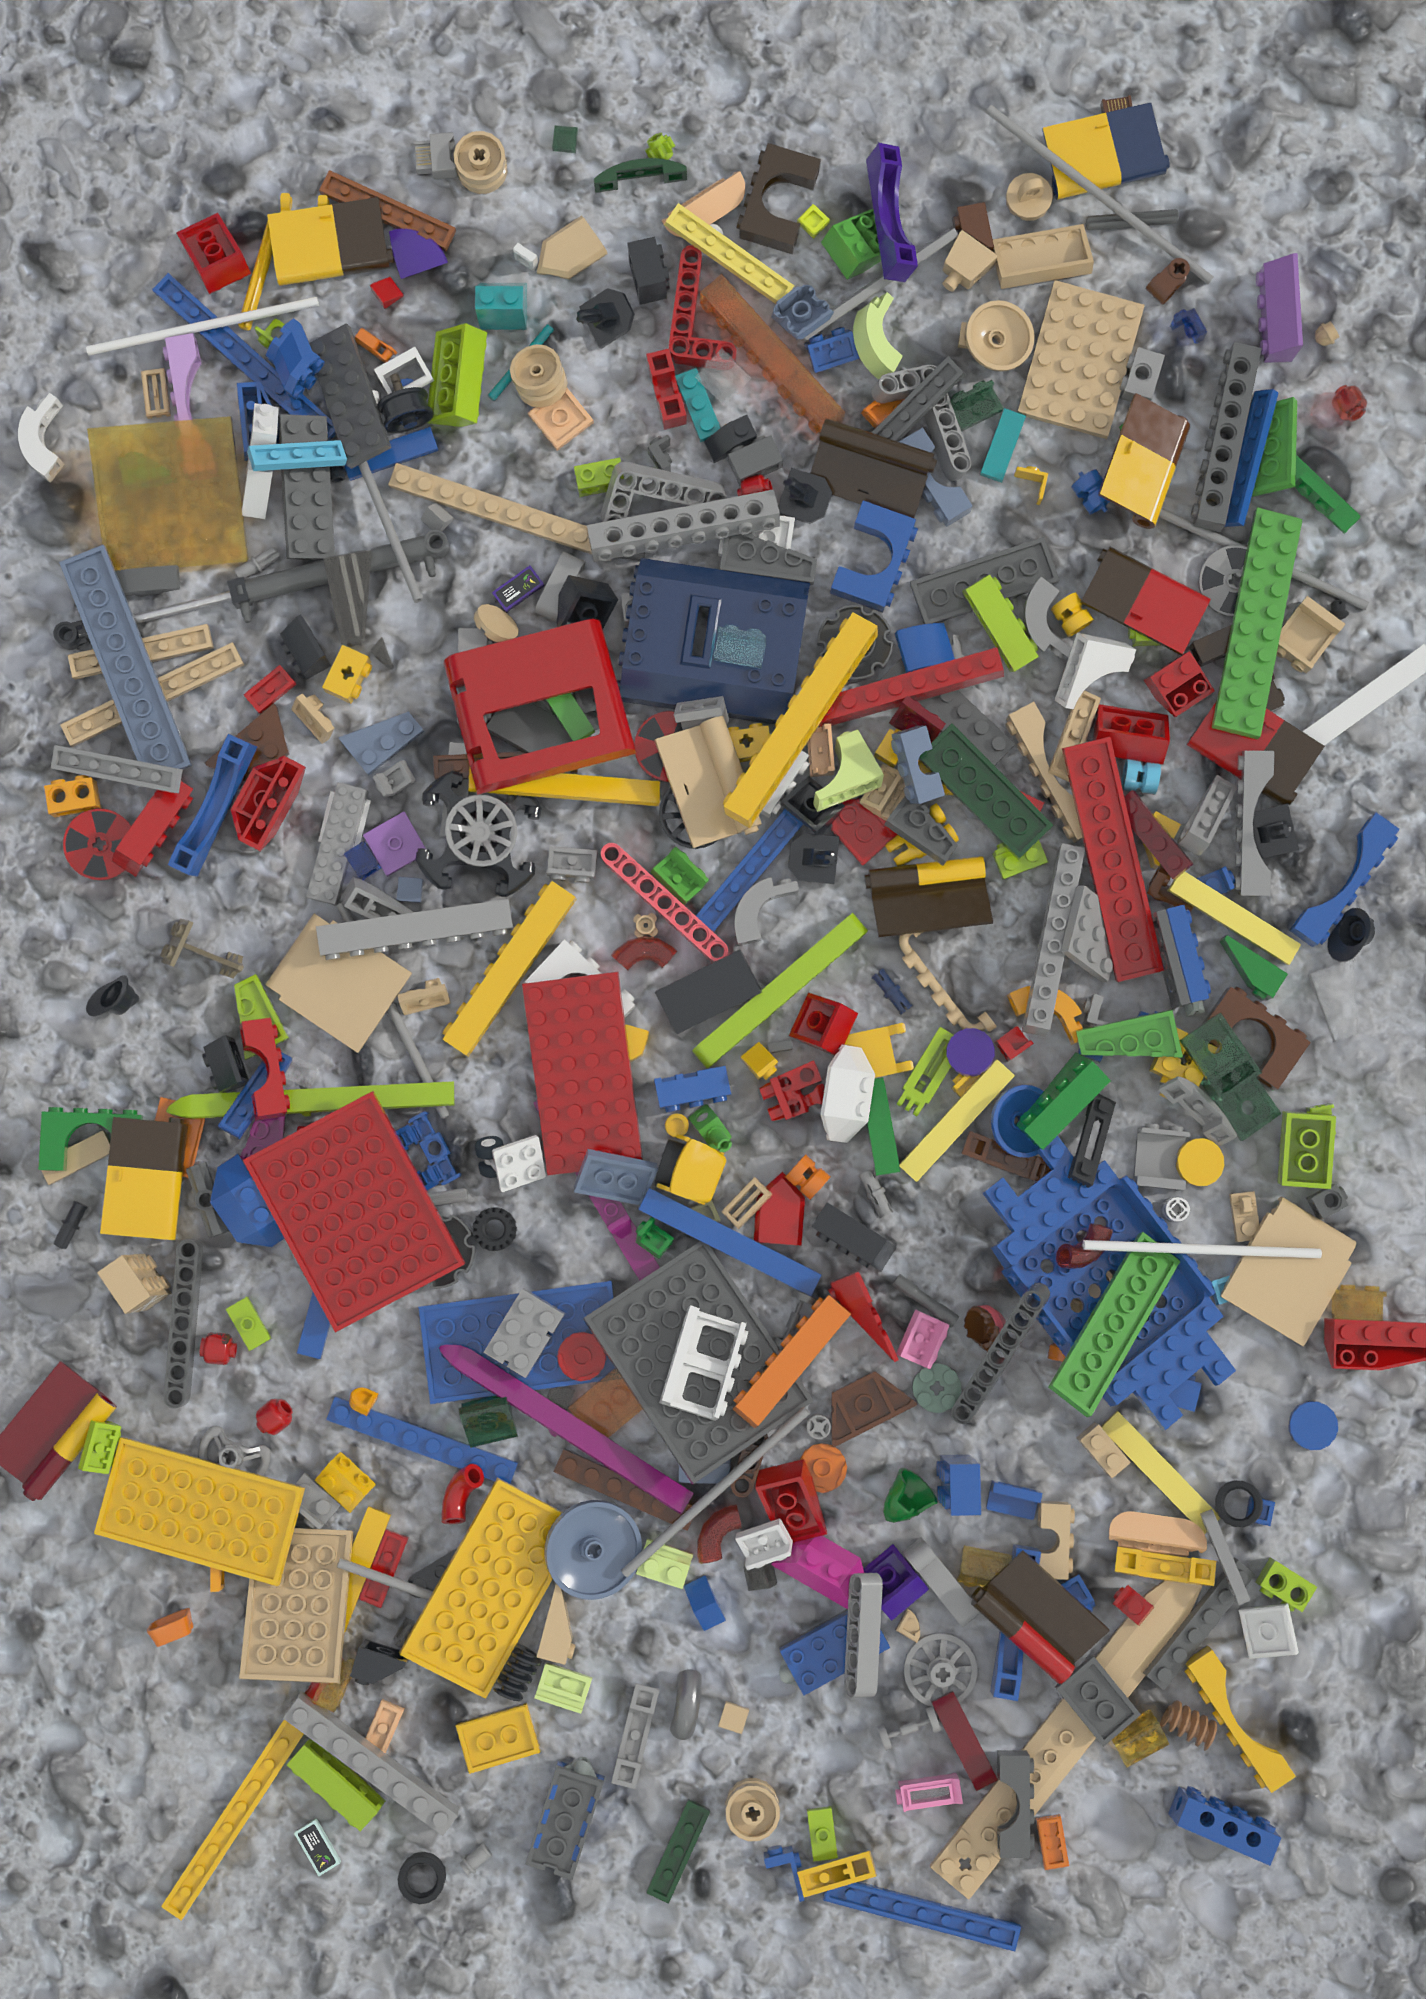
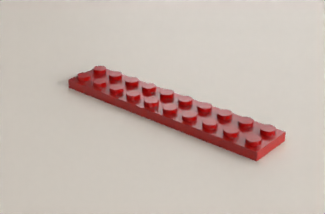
M1111 737L1062 748L1095 894L1099 898L1116 982H1121L1164 971Z

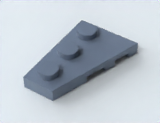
M406 712L338 738L364 771L370 775L420 736L424 730L413 716Z

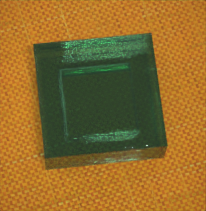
M555 125L552 150L576 153L578 127Z

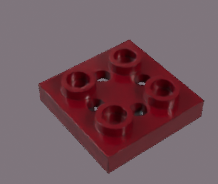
M906 696L889 721L890 725L901 731L915 726H926L931 743L946 725L938 715L929 712L917 700L911 699L909 696Z

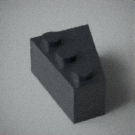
M828 1202L812 1225V1228L818 1231L816 1233L817 1237L827 1243L829 1240L837 1243L836 1249L847 1256L851 1252L857 1256L855 1261L866 1268L871 1265L880 1272H882L897 1248L887 1239Z

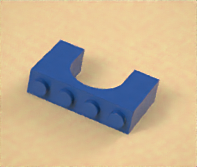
M862 501L855 520L854 529L884 541L890 550L891 562L884 571L875 575H864L839 566L830 594L882 613L885 606L890 607L894 597V593H891L893 584L898 585L902 575V571H899L901 562L906 564L910 550L906 549L908 542H914L918 528L914 527L916 519Z

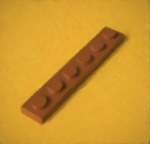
M330 170L319 189L321 195H326L328 198L339 203L378 197L383 223L396 229L407 228L417 230L418 235L425 239H433L444 251H447L456 233L455 227Z

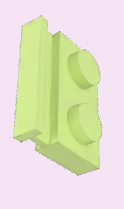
M647 1539V1540H646V1543H645L644 1549H645L650 1543H652L653 1540ZM664 1544L637 1569L636 1574L683 1589L693 1553Z
M546 1662L534 1699L581 1714L593 1677Z

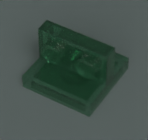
M496 1395L461 1403V1408H458L470 1448L518 1437L512 1414V1406L508 1403L507 1397L499 1398Z

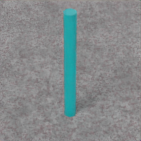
M547 324L529 346L542 345L554 329ZM510 369L487 395L492 401H495L512 381Z

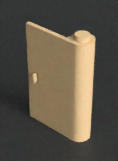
M723 716L711 718L702 722L699 726L654 740L692 848L742 832L745 835H750L759 831L758 826L762 825L759 816L751 828H748L725 815L723 801L729 792L733 793L737 787L736 782L741 773H743Z

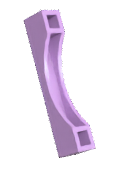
M193 333L165 338L166 346L163 347L165 360L169 361L170 369H167V377L169 383H173L174 391L170 392L173 406L177 407V414H174V420L177 429L180 428L181 437H178V444L180 450L184 451L185 459L182 460L184 474H188L192 481L220 476L217 454L213 447L198 433L190 412L191 386L195 374L201 365L198 341Z

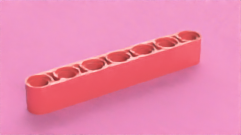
M608 843L603 846L601 857L604 864L709 961L713 963L728 955V947L725 942L619 845ZM616 850L619 853L618 858L613 861L606 859L607 851ZM626 866L635 867V875L632 877L625 876L623 869ZM651 882L654 885L653 890L650 893L642 892L640 889L642 883ZM661 898L670 899L671 906L668 909H661L658 906V901ZM677 915H687L689 917L688 923L686 925L677 924L675 921ZM696 930H703L707 937L705 940L698 942L693 938V934ZM714 946H720L723 948L724 954L720 958H715L711 955L710 951Z

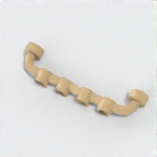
M912 933V934H913L915 937H917V936H919L921 933ZM912 934L900 935L899 946L905 954L902 960L909 969L912 967L916 968L919 972L916 978L924 988L929 985L934 992L931 995L932 999L939 1007L944 1005L949 1011L945 1016L953 1026L959 1024L962 1029L976 1028L981 1031L986 1029L988 1032L997 1027L986 1012L977 1017L980 1021L979 1023L971 1024L968 1022L963 1013L909 945L908 940Z

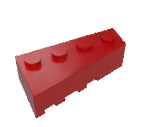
M181 781L179 793L156 790L115 849L112 862L137 877L143 866L147 867L153 859L154 855L152 853L155 848H160L166 840L167 836L165 833L169 827L173 829L180 819L178 814L181 809L186 810L194 798L191 797L193 788Z

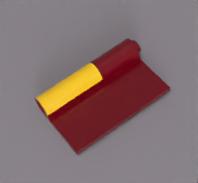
M60 1361L0 1434V1466L23 1483V1494L31 1501L36 1499L42 1500L83 1450L91 1420L105 1422L117 1408L116 1404Z

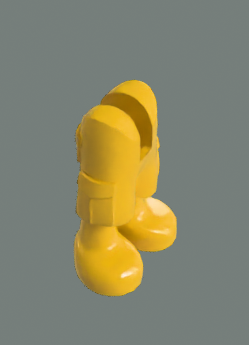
M937 803L931 805L929 808L930 816L936 823L944 824L946 817ZM949 823L944 825L943 827L955 842H958L959 838ZM899 835L885 845L889 853L900 849L905 844L907 845L908 849L902 851L893 859L897 866L927 855Z

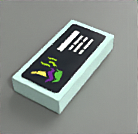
M317 1818L294 1832L318 1876L341 1863L338 1854Z

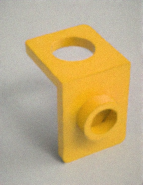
M1027 466L1026 468L1017 467L1014 477L1041 483L1036 505H1040L1048 473L1041 472L1040 469L1033 466Z

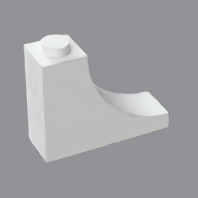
M1077 633L1055 701L1065 708L1074 709L1083 691L1095 680L1113 672H1129L1135 658L1136 649L1125 642Z

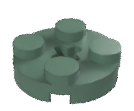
M934 1363L931 1369L924 1367L915 1375L912 1382V1392L918 1404L925 1410L941 1413L953 1408L961 1395V1382L957 1373L944 1364ZM935 1381H940V1385L943 1386V1391H939V1395H934V1391L930 1390V1385H934Z

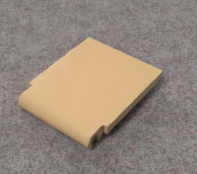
M314 913L265 985L281 995L279 998L281 1002L359 1053L412 973L383 953H374V949L364 950L365 955L350 957V953H342L339 959L326 960L325 956L320 957L316 926L337 924V922L332 920L331 923H328Z
M1281 1196L1278 1198V1206L1275 1209L1273 1208L1271 1213L1265 1214L1248 1246L1317 1248L1322 1251L1321 1258L1241 1256L1227 1280L1220 1297L1304 1347L1352 1264L1348 1259L1356 1247V1241Z

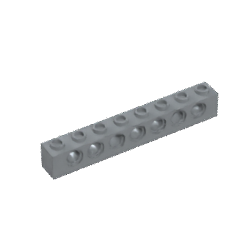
M774 490L590 524L587 525L593 561L604 562L623 556L631 557L634 554L644 552L652 553L665 548H678L681 545L691 543L699 544L712 539H724L738 534L746 535L754 531L771 530L775 527H780V512Z
M1062 843L1056 853L1022 1032L1046 1037L1051 1029L1065 956L1060 951L1076 887L1079 884L1085 848Z

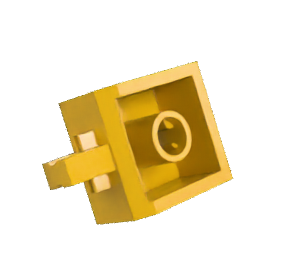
M1177 1028L1182 1055H1185L1187 1063L1180 1064L1181 1059L1178 1057H1154L1149 1071L1161 1076L1160 1082L1166 1083L1179 1076L1199 1087L1217 1047Z

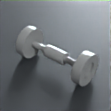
M933 1706L926 1709L929 1719L918 1723L913 1721L899 1727V1730L887 1734L884 1724L877 1726L885 1751L892 1749L889 1738L900 1734L902 1736L919 1731V1727L930 1723L934 1733L941 1731Z

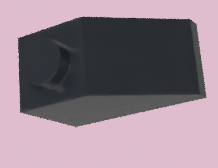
M744 415L725 424L706 439L704 443L713 462L716 463L727 458L728 454L735 447L740 445L746 447L752 444V441L757 438V434L748 415Z

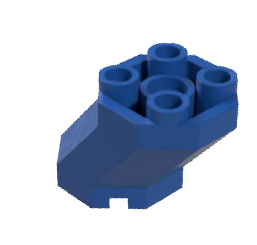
M293 318L281 328V336L279 338L275 336L265 356L275 365L285 392L297 400L303 394L305 388L310 390L317 380L314 376L322 369L325 362L312 351L301 323Z

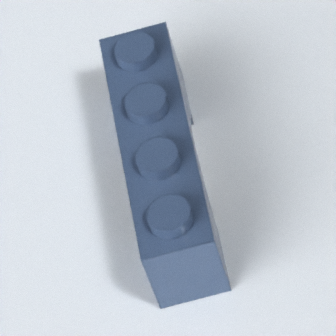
M923 427L899 441L934 453L935 446ZM929 473L922 496L927 503L931 502L935 508L934 514L940 523L943 522L948 527L968 515L973 506L960 486H943L937 483Z

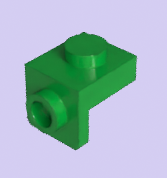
M650 1217L647 1222L642 1221L636 1229V1243L657 1259H660L673 1243L674 1238L655 1225L656 1219Z

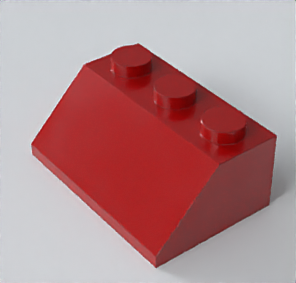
M1099 704L1092 741L1111 737L1115 757L1163 765L1170 743L1169 717L1166 714Z

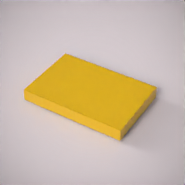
M527 1703L456 1724L469 1774L541 1752Z

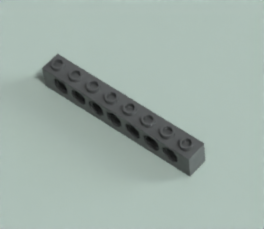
M1234 342L1230 350L1226 349L1223 364H1226L1225 372H1221L1218 385L1222 386L1221 392L1216 394L1214 407L1217 408L1216 415H1212L1209 425L1212 435L1207 438L1204 451L1208 452L1207 459H1203L1200 468L1203 478L1202 482H1198L1195 495L1199 496L1197 504L1194 503L1191 511V517L1194 518V527L1221 532L1226 524L1262 350L1260 347ZM1234 368H1240L1243 374L1235 372ZM1229 390H1235L1239 395L1234 396ZM1225 411L1231 412L1234 418L1226 416ZM1220 433H1225V434H1227L1230 439H1229V440L1223 439V438L1220 436ZM1215 456H1222L1225 462L1218 461ZM1211 477L1218 478L1221 484L1213 483ZM1206 500H1213L1216 506L1208 505Z

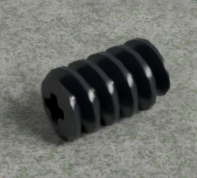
M516 1644L520 1653L512 1652L511 1655L516 1661H507L506 1664L511 1670L502 1671L506 1676V1680L498 1679L497 1682L502 1687L501 1689L493 1688V1690L508 1700L519 1702L523 1699V1695L520 1692H526L528 1689L526 1684L531 1683L533 1680L529 1674L535 1675L537 1672L535 1666H540L542 1661L540 1658H537V1654L521 1644Z

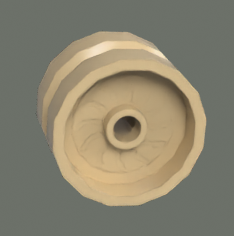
M475 131L463 136L456 144L454 162L461 184L469 191L477 194H487L499 189L508 173L505 151L500 140L491 133Z
M532 345L519 351L513 358L510 366L511 378L516 386L518 395L524 403L532 407L543 408L553 405L561 399L566 392L568 382L561 360L554 349L546 345Z
M758 1778L743 1779L729 1790L725 1804L726 1821L730 1830L738 1838L746 1841H760L769 1837L776 1829L780 1819L779 1800L775 1790L766 1781ZM749 1807H754L755 1811H749Z

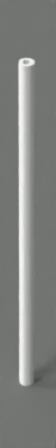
M317 297L94 344L86 346V350L89 356L164 340L167 337L197 333L319 306Z
M1083 1240L1082 1243L1083 1250L1296 1258H1321L1322 1256L1321 1249L1096 1240Z

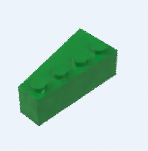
M1075 1052L1030 1109L1021 1116L1016 1126L1034 1145L1044 1150L1111 1080L1092 1060Z

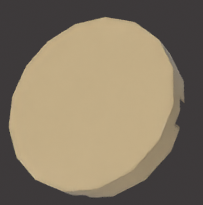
M484 604L474 613V621L477 628L480 630L482 627L486 631L484 635L490 640L498 643L518 636L517 624L502 609L490 604Z

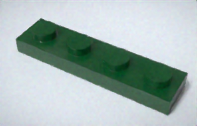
M690 1799L687 1800L646 1890L647 1894L669 1904L710 1814L709 1808Z

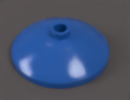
M1032 1085L1011 1087L1001 1094L993 1107L991 1128L998 1145L1010 1155L1023 1158L1038 1155L1037 1150L1039 1147L1034 1145L1016 1126L1017 1124L1014 1123V1119L1017 1117L1018 1122L1020 1121L1021 1116L1030 1109L1043 1093V1090Z

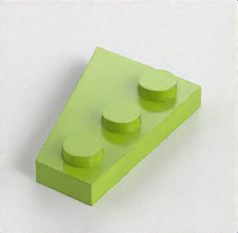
M255 974L235 984L240 1024L242 1021L271 1017L272 1024H276L278 1032L275 1044L278 1045L288 1040L289 1037L258 975ZM243 1051L245 1060L256 1056L254 1053Z

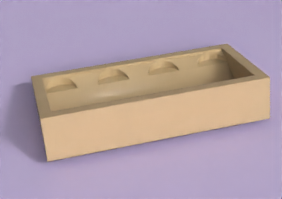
M1084 224L993 239V252L998 255L995 267L1000 289L1092 274L1094 260Z

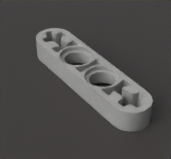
M1210 1509L1200 1513L1237 1604L1241 1605L1249 1602L1248 1592L1213 1510Z

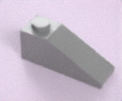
M355 876L352 877L342 894L344 907L369 919L413 913V911L374 885Z

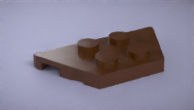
M274 703L236 735V737L257 746L256 752L243 777L244 782H246L253 767L282 756L287 757L290 754L285 741L278 707ZM220 750L205 762L209 768H216Z
M876 1371L831 1393L833 1447L917 1406L916 1401Z

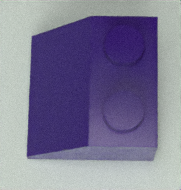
M894 1544L863 1568L864 1573H878L882 1579L881 1610L891 1621L929 1590Z

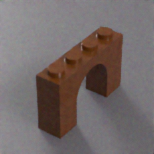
M1229 987L1224 991L1194 1036L1218 1048L1237 1022L1252 1020L1261 1024L1269 1034L1271 1046L1268 1056L1253 1077L1272 1091L1278 1090L1311 1042L1306 1039L1307 1035L1299 1029L1295 1028L1293 1030L1288 1027L1285 1019L1275 1014L1273 1016L1266 1011L1267 1007L1264 1004L1248 999L1246 997L1247 993L1239 987Z

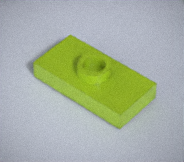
M245 1297L226 1309L249 1351L272 1339L249 1297Z
M831 1806L807 1809L813 1862L838 1859Z

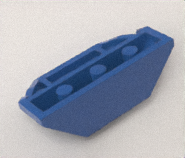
M236 1154L219 1165L216 1171L210 1203L238 1243L272 1247L285 1239L240 1155Z

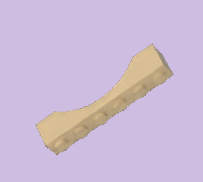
M1032 702L1009 714L1005 725L1010 735H1015L1018 740L1017 747L1023 757L1026 756L1030 764L1028 767L1030 772L1040 780L1042 794L1045 798H1050L1053 804L1051 809L1057 819L1061 818L1066 837L1076 843L1083 838L1074 799L1058 783L1054 775L1048 773L1049 765L1046 761L1043 744L1045 720L1035 702Z

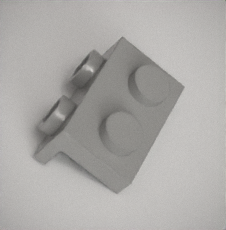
M549 846L546 874L551 876V880L565 881L567 877L575 878V882L589 883L590 879L595 880L598 851Z

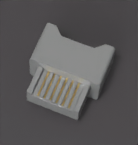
M453 132L429 134L430 140L414 141L417 175L433 173L434 179L457 178L455 163L451 159V150L455 147Z

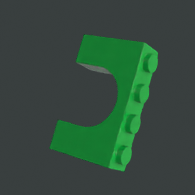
M48 1107V1112H41L38 1170L66 1171L68 1142L71 1135L79 1127L86 1124H99L105 1127L111 1134L113 1117L143 1120V1115H137L138 1110H123V1114H113V1109H98V1113H88V1108H73V1112H63L62 1107Z

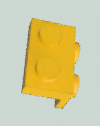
M339 1452L314 1480L349 1513L355 1509L376 1485L368 1475L362 1472L342 1452Z

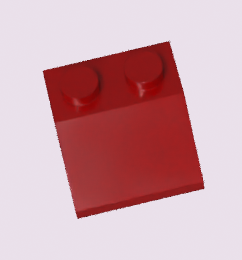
M808 992L789 1036L835 1056L839 1052L840 1046L845 1044L858 1013L842 1003Z

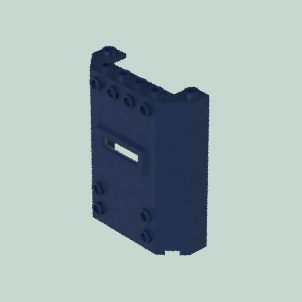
M641 558L639 565H635L634 579H636V582L631 581L629 596H633L632 605H627L626 619L630 620L629 627L623 630L622 642L626 643L625 652L620 651L618 665L622 666L621 680H617L622 702L675 710L676 704L680 702L723 696L729 718L775 725L781 714L785 715L789 709L788 704L794 694L810 583ZM699 606L710 607L702 657L692 656Z

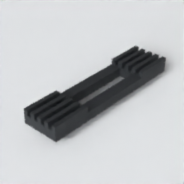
M1098 1094L1088 1104L1085 1123L1068 1174L1069 1179L1073 1178V1181L1077 1180V1183H1082L1081 1185H1086L1087 1188L1094 1184L1116 1104L1115 1101L1101 1094ZM1099 1120L1101 1124L1091 1160L1084 1156L1094 1121Z

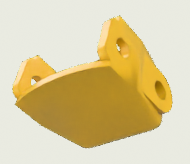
M676 1134L675 1138L687 1143L676 1162L670 1187L657 1183L656 1187L705 1205V1203L712 1200L726 1164L725 1153L689 1137Z

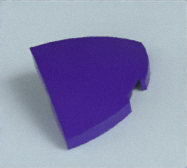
M401 228L389 231L391 247L401 279L448 263L439 245L431 238L425 239L418 235L417 230Z

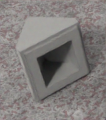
M438 503L427 506L421 520L431 530L443 531L454 518Z

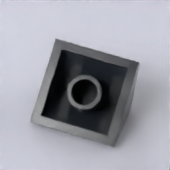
M808 776L781 800L780 805L815 834L823 835L844 809L845 805L839 803L817 812L813 805L815 792L823 787Z

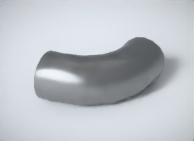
M683 1670L677 1675L676 1704L670 1731L675 1738L680 1740H687L692 1737L698 1719L702 1675L696 1670Z

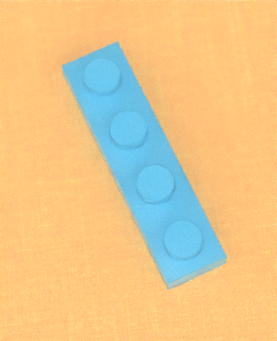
M341 440L248 446L247 450L253 471L343 466L347 461Z

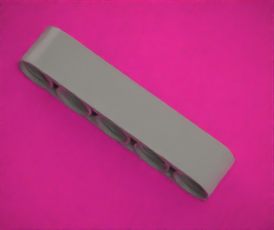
M855 1573L851 1576L849 1582L844 1690L849 1698L873 1697L877 1692L882 1605V1579L878 1573Z

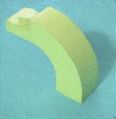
M888 292L881 297H874L868 305L859 310L853 325L854 343L858 355L865 367L878 380L882 375L894 372L903 357L890 345L883 332V318L894 299Z

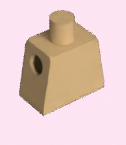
M961 230L944 262L943 272L948 276L942 283L943 286L951 292H954L959 284L966 289H970L994 267L998 255Z

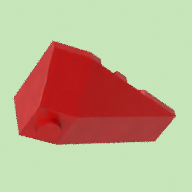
M859 1271L851 1272L830 1282L832 1287L828 1289L830 1296L851 1313L850 1316L892 1361H898L899 1359L892 1343L882 1327L879 1314L871 1304L872 1299Z

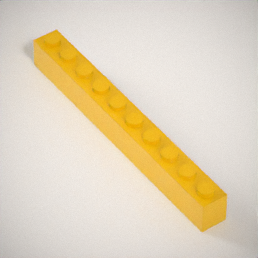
M854 612L849 619L845 618L839 628V634L836 638H831L826 648L827 652L823 657L820 656L814 665L815 670L811 676L807 675L801 684V691L798 695H794L788 704L789 709L785 715L781 714L775 724V730L772 734H767L762 743L763 748L759 754L755 753L749 763V769L746 773H741L733 793L729 792L723 801L725 815L744 826L751 828L877 638V625Z

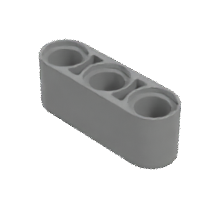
M566 552L561 554L537 602L535 613L557 623L558 594L568 575L581 576L585 567V561Z

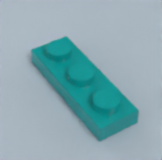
M694 368L675 375L701 443L721 427L698 370Z

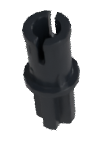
M73 1201V1205L65 1220L61 1221L63 1224L54 1240L55 1246L67 1249L76 1229H80L78 1225L88 1208L86 1205Z

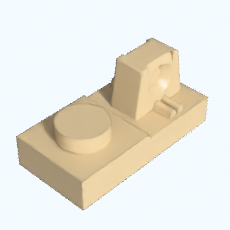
M302 693L296 697L291 710L323 744L330 739L334 727L331 721L320 712L323 703L314 694L306 698Z
M439 978L425 981V989L409 990L398 994V1001L404 1015L451 1004L446 986L441 984Z
M1255 1191L1229 1194L1235 1242L1250 1241L1260 1225Z

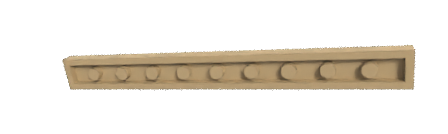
M395 464L388 484L390 488L592 554L587 526L405 465Z

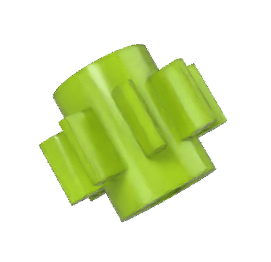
M657 133L647 140L649 148L645 149V152L649 158L669 160L673 156L672 148L675 147L671 136H667V134L663 136L662 133Z

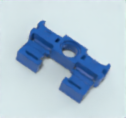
M424 1111L409 1119L408 1125L395 1132L399 1139L401 1135L406 1145L404 1146L402 1143L405 1151L414 1142L416 1145L420 1144L430 1164H433L432 1166L428 1165V1169L423 1172L421 1170L417 1171L418 1175H422L426 1183L424 1186L428 1191L439 1184L447 1185L451 1183V1181L460 1178L461 1173H456L448 1157L451 1153L440 1132L435 1133L427 1117L430 1113ZM433 1141H437L441 1145V1151L438 1155H432L429 1152V1145Z

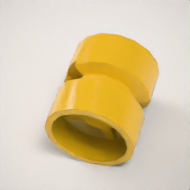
M1077 592L1063 598L1050 609L1058 621L1062 620L1061 627L1068 637L1082 631L1094 621L1088 609L1082 608L1083 604L1080 603L1081 599Z

